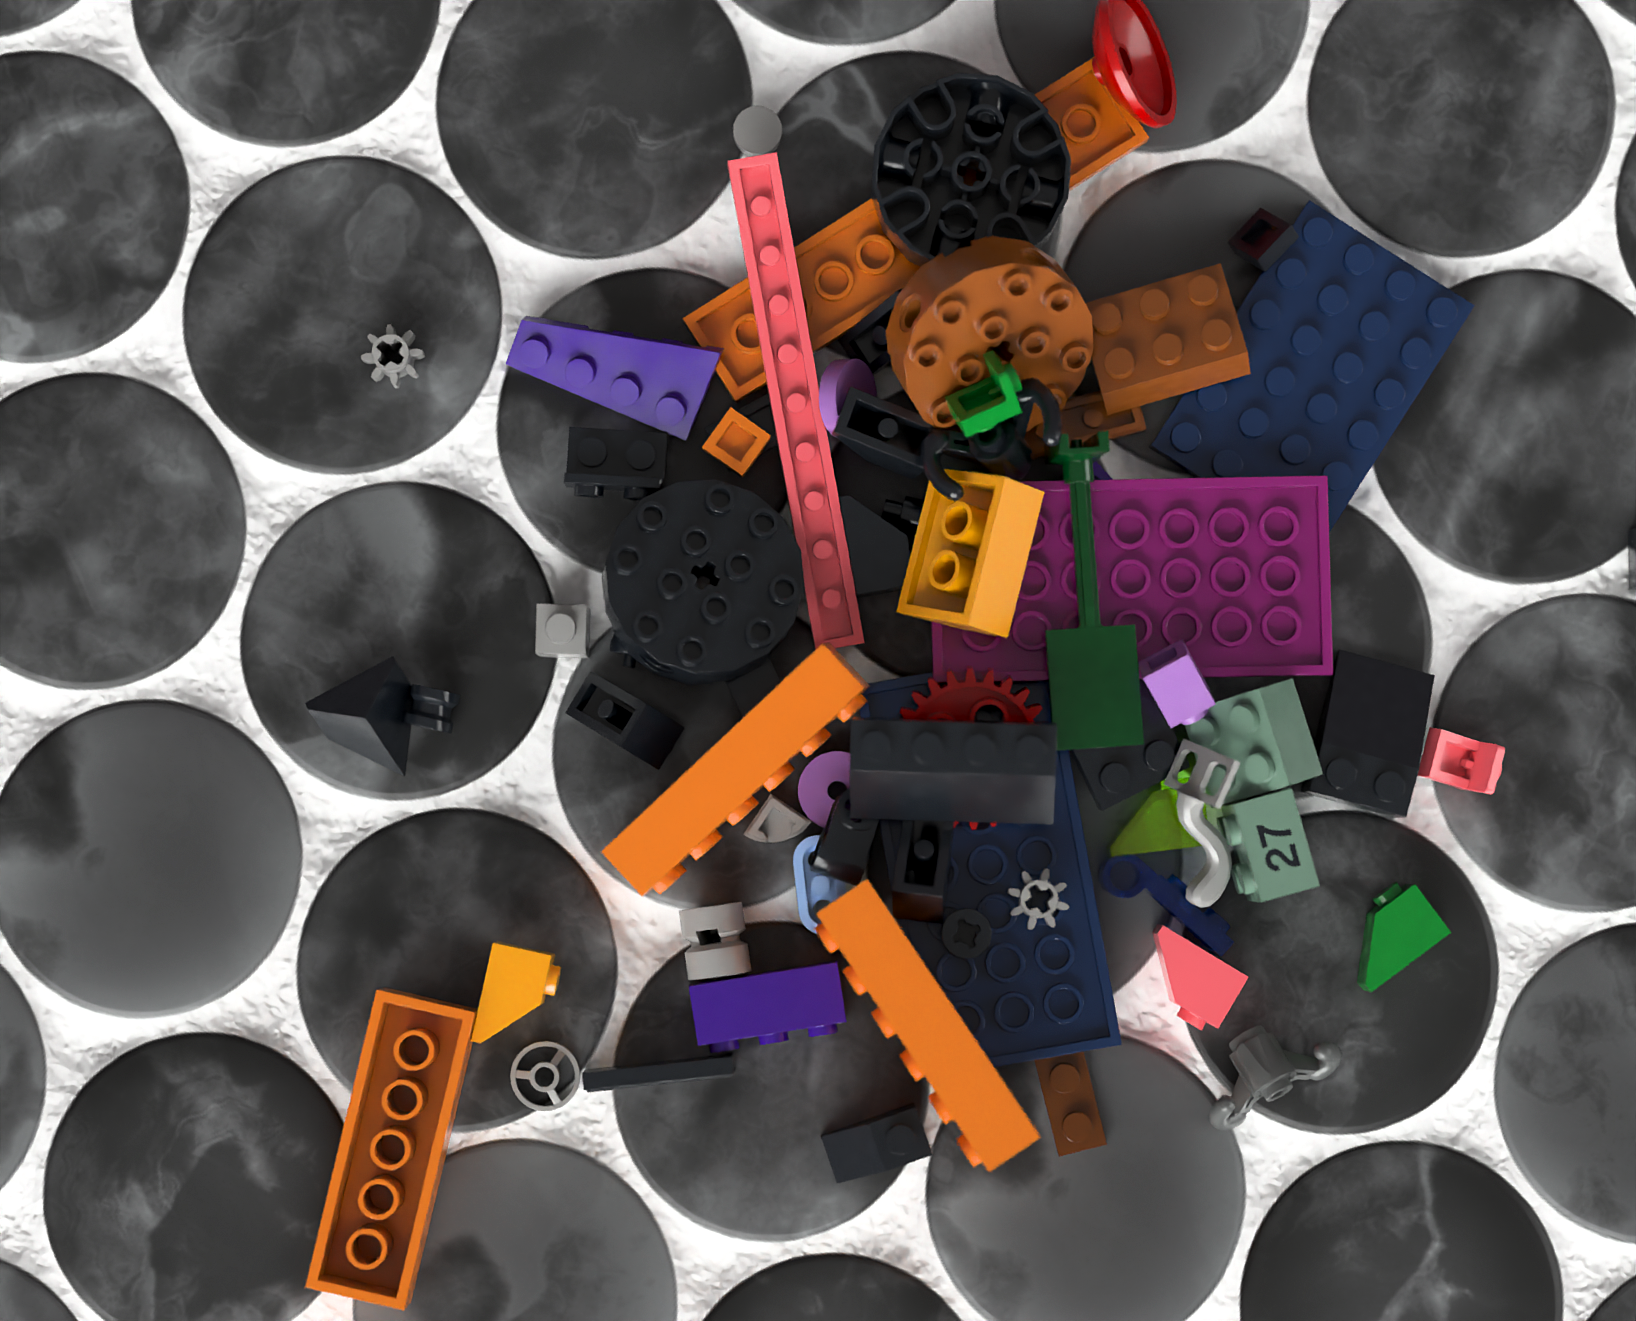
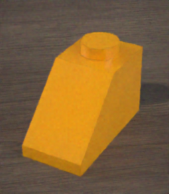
M498 941L493 942L472 1033V1042H484L545 1002L546 994L555 996L561 972L560 966L553 965L555 954Z

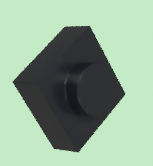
M1260 208L1227 243L1237 256L1266 272L1299 236L1291 224Z

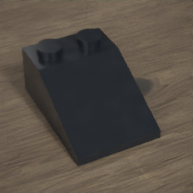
M1339 649L1314 739L1315 750L1323 774L1303 781L1301 792L1394 818L1407 817L1420 767L1435 675Z

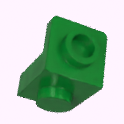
M993 350L983 354L990 377L945 397L951 415L966 438L977 432L988 431L996 426L997 423L1022 412L1015 394L1022 390L1019 377L1010 362L1002 365Z

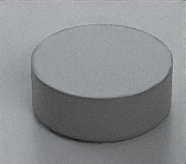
M764 106L746 108L737 116L734 122L733 134L735 143L744 154L750 157L773 153L782 140V125L779 117L771 109Z

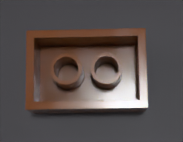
M1221 263L1085 303L1092 315L1094 349L1091 360L1107 415L1251 374L1247 347Z

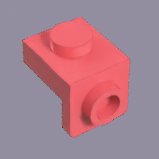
M1429 728L1418 776L1462 790L1493 794L1497 780L1502 772L1505 747L1479 742L1443 729Z

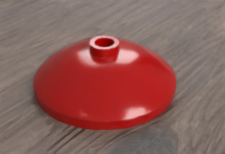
M1099 0L1096 6L1092 34L1095 55L1092 59V66L1097 80L1101 85H1105L1114 100L1139 122L1152 128H1160L1170 124L1175 117L1177 108L1176 85L1166 46L1152 15L1142 0Z

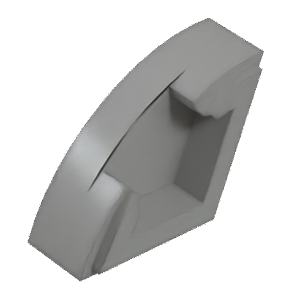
M770 794L743 835L764 843L783 842L799 835L812 821Z

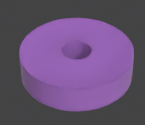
M860 359L834 360L826 367L822 375L819 387V408L823 423L832 436H834L832 432L850 387L877 397L873 374L867 364Z
M832 751L821 754L805 767L800 776L798 798L801 808L812 822L822 828H825L832 804L835 801L828 795V786L832 782L840 781L845 784L847 789L850 788V753ZM845 804V808L850 810V804ZM851 818V820L856 822L858 818Z

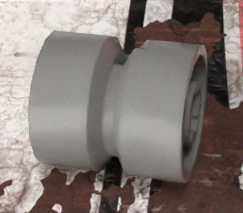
M742 902L679 910L682 938L691 942V947L685 952L688 980L713 978L752 971L748 943L740 940L739 934L746 929ZM710 929H718L721 942L710 943Z

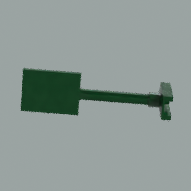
M1098 431L1083 442V448L1082 439L1071 440L1070 449L1068 433L1061 434V441L1056 446L1044 445L1045 465H1063L1064 484L1069 486L1079 625L1073 629L1044 631L1051 723L1057 724L1056 751L1144 745L1135 624L1102 626L1100 623L1090 483L1094 482L1093 462L1110 451L1109 432Z

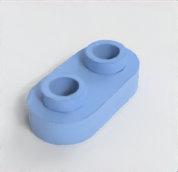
M820 835L810 836L801 841L793 855L799 917L803 925L816 934L817 932L814 927L822 922L814 914L813 908L815 903L819 900H827L832 903L846 893L845 882L810 871L808 857L811 852L815 851Z

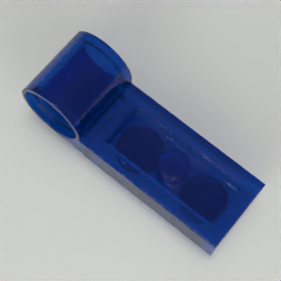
M1129 853L1112 854L1102 862L1098 878L1101 887L1108 894L1119 898H1131L1144 890L1214 955L1222 957L1233 945L1234 941L1225 934L1231 926L1210 907L1202 913L1195 905L1191 904L1185 898L1188 886L1174 874L1165 879L1161 874H1156L1140 858ZM1120 861L1130 863L1136 873L1133 885L1125 890L1117 889L1110 880L1112 867Z

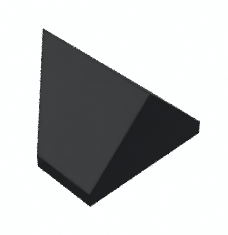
M393 656L305 703L308 711L329 740L405 777L411 725L403 723L405 713L411 710L414 699L410 695L412 684Z

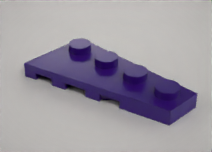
M525 316L519 325L506 365L686 441L692 432L724 348L708 345L706 347L683 344V341L665 338L656 340L633 336L634 333L616 330L607 332L589 329L586 325Z

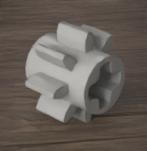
M387 324L386 335L379 338L372 334L367 336L373 344L372 353L361 355V359L364 363H375L377 365L371 374V378L375 382L380 381L384 375L390 377L392 385L395 388H399L401 377L407 374L416 379L419 377L417 371L413 368L414 361L424 358L425 353L421 349H411L409 347L415 339V334L411 330L407 331L401 338L396 335L394 327L391 324ZM388 348L393 351L399 350L403 357L402 362L398 365L392 361L387 363V359L383 355L385 350Z
M1046 868L1041 872L1040 879L1032 881L1026 871L1021 872V879L1025 885L1021 890L1016 888L1007 890V893L1011 896L1018 897L1019 906L1011 910L1010 915L1015 916L1023 912L1029 916L1027 921V929L1029 930L1034 928L1037 918H1044L1047 925L1053 928L1056 925L1051 914L1055 909H1069V905L1058 901V892L1065 889L1066 883H1058L1053 886L1047 882L1049 869ZM1033 885L1039 891L1047 889L1050 892L1051 898L1045 902L1048 910L1044 913H1041L1038 908L1028 909L1026 907L1025 901L1031 897L1028 889Z

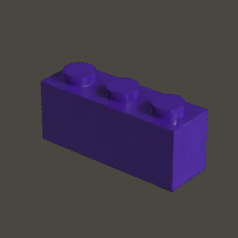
M837 961L689 985L698 1046L709 1044L710 1053L740 1048L738 1039L758 1036L759 1045L788 1041V1031L807 1028L809 1037L833 1034L838 1032L837 1023L847 1022Z

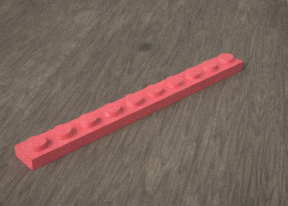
M777 152L727 161L793 532L801 550L804 593L814 648L816 650L823 643H830L834 648L862 644L865 641L828 435L819 408V385Z

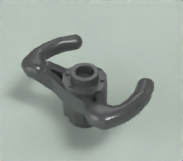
M1262 1025L1246 1030L1229 1043V1048L1232 1051L1229 1057L1239 1073L1231 1097L1223 1095L1215 1102L1209 1113V1121L1215 1129L1223 1131L1239 1126L1245 1121L1246 1114L1250 1112L1253 1104L1264 1096L1267 1102L1273 1101L1285 1095L1293 1088L1291 1081L1297 1079L1319 1081L1332 1074L1341 1063L1342 1050L1333 1042H1319L1314 1047V1055L1316 1057L1314 1058L1283 1050L1273 1032L1267 1033Z

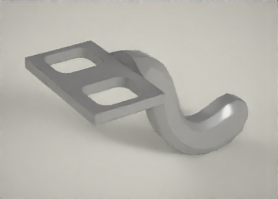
M1183 739L1164 785L1177 790L1178 819L1184 829L1201 844L1206 853L1205 864L1186 888L1185 898L1191 904L1198 907H1208L1216 902L1225 890L1230 879L1232 861L1230 849L1225 838L1204 817L1202 809L1204 803L1218 809L1221 808L1241 762ZM1189 752H1194L1198 755V759L1192 774L1186 783H1180L1177 776L1183 761ZM1217 764H1223L1226 766V774L1218 792L1214 796H1210L1206 793L1207 783L1214 767Z

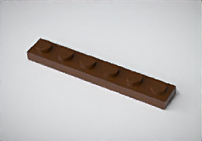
M1084 1052L1034 1060L1058 1156L1107 1145Z

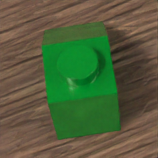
M1394 882L1373 898L1377 906L1366 914L1357 983L1364 991H1374L1451 933L1415 884H1405L1400 887L1397 882Z

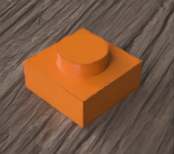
M730 407L702 446V450L743 478L771 439V435Z

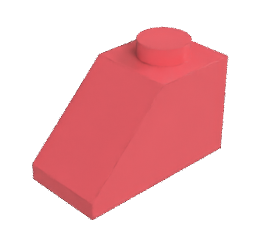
M1157 924L1152 933L1169 1000L1180 1006L1176 1016L1201 1031L1206 1023L1219 1028L1249 977L1164 925Z

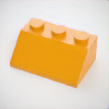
M944 469L953 480L963 486L964 495L960 500L952 501L939 493L929 481L896 612L970 632L1008 638L1044 492L1004 476Z

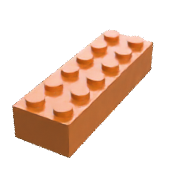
M830 643L821 644L607 845L601 853L641 896H644L653 889L660 895L687 871L681 863L689 855L698 860L723 838L717 830L721 825L728 821L734 826L759 804L753 795L763 786L770 792L795 770L790 761L800 751L808 757L832 735L826 729L832 721L838 717L844 723L868 702L862 693L870 685Z
M866 879L817 912L816 914L822 923L814 927L815 931L830 953L837 949L841 950L850 964L842 971L857 994L860 996L868 990L878 1005V1008L871 1012L873 1018L887 1038L894 1034L898 1035L906 1047V1050L899 1054L900 1058L914 1079L918 1081L924 1076L927 1078L935 1092L928 1096L930 1103L945 1124L953 1119L963 1132L962 1135L956 1138L957 1143L973 1167L983 1162L990 1172L1039 1139L1040 1135L869 881Z
M386 987L376 989L305 1288L403 1311L411 1303L473 1044L471 1038L478 1009Z

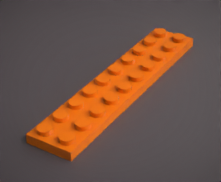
M1092 59L1035 94L1047 108L1048 114L1058 124L1061 135L1066 142L1071 157L1069 191L1137 149L1149 139L1140 122L1114 100L1105 85L1099 83L1093 71ZM967 169L965 176H962L964 179L963 184L973 186L974 182L978 181L976 179L977 171ZM872 198L794 247L813 354L843 336L897 290L904 288L920 268V266L908 261L884 234ZM747 277L683 318V322L700 347L708 345L724 348L715 371L736 403L767 384Z

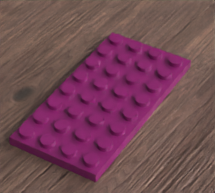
M1328 476L1094 480V482L1090 483L1100 623L1102 626L1135 624L1138 662L1183 639L1204 678L1333 675ZM1018 481L1043 491L1044 496L1008 638L970 632L931 622L932 678L938 683H947L946 672L950 668L957 680H964L967 666H972L975 679L982 680L988 668H993L994 682H1001L1007 675L1012 676L1013 682L1048 681L1044 631L1073 629L1079 625L1069 486L1064 484V481ZM1139 668V679H1143Z

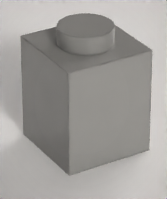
M537 604L535 654L539 657L589 658L591 609L587 605Z

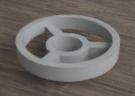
M539 1041L527 1046L517 1055L512 1064L510 1079L515 1095L524 1105L538 1111H552L561 1108L574 1097L580 1084L581 1074L578 1061L568 1048L553 1041ZM543 1046L558 1049V1052L550 1062H539L531 1071L517 1070L520 1060L530 1050ZM566 1054L573 1064L575 1081L569 1095L561 1101L555 1088L560 1081V1071L557 1066ZM547 1067L553 1071L554 1081L551 1085L543 1086L537 1082L536 1072L539 1068ZM516 1078L528 1079L536 1090L547 1092L553 1105H538L529 1101L521 1093Z

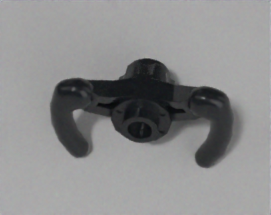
M1031 377L1020 380L1022 390L1015 394L1022 411L1021 413L997 423L996 426L988 431L977 432L967 438L963 432L945 430L943 428L934 429L929 432L921 442V462L926 477L934 488L952 501H958L964 495L963 486L953 480L944 470L940 461L942 455L981 464L988 475L1004 476L1015 481L1025 477L1031 467L1030 455L1032 450L1024 438L1034 403L1038 404L1042 413L1043 441L1045 444L1056 446L1061 441L1062 416L1059 404L1051 390L1037 378Z

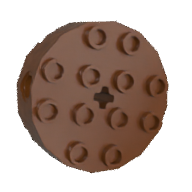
M990 236L970 241L971 246L960 248L946 257L941 253L923 264L898 294L886 329L887 350L891 356L892 370L923 420L937 429L943 428L945 430L963 432L951 415L945 397L990 377L983 354L991 350L996 354L1002 365L1009 362L1013 365L1019 380L1032 377L1039 379L1053 393L1061 411L1066 401L1081 384L1087 366L1090 363L1094 347L1092 315L1078 289L1057 261L1028 241ZM1034 403L1027 431L1043 422L1041 410L1036 403Z

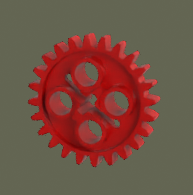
M967 666L964 680H957L951 668L947 669V684L943 686L934 678L929 677L928 685L931 693L926 696L914 689L911 695L918 706L916 709L901 706L899 712L904 718L911 719L943 718L946 720H974L975 713L980 707L992 704L1003 712L1002 721L1034 722L1033 718L1043 708L1040 703L1029 706L1024 705L1030 693L1027 687L1018 690L1014 694L1010 691L1013 682L1012 676L1007 675L998 685L994 683L993 668H988L982 680L975 679L972 666ZM969 822L971 829L976 830L978 822ZM989 822L992 827L997 826V823Z

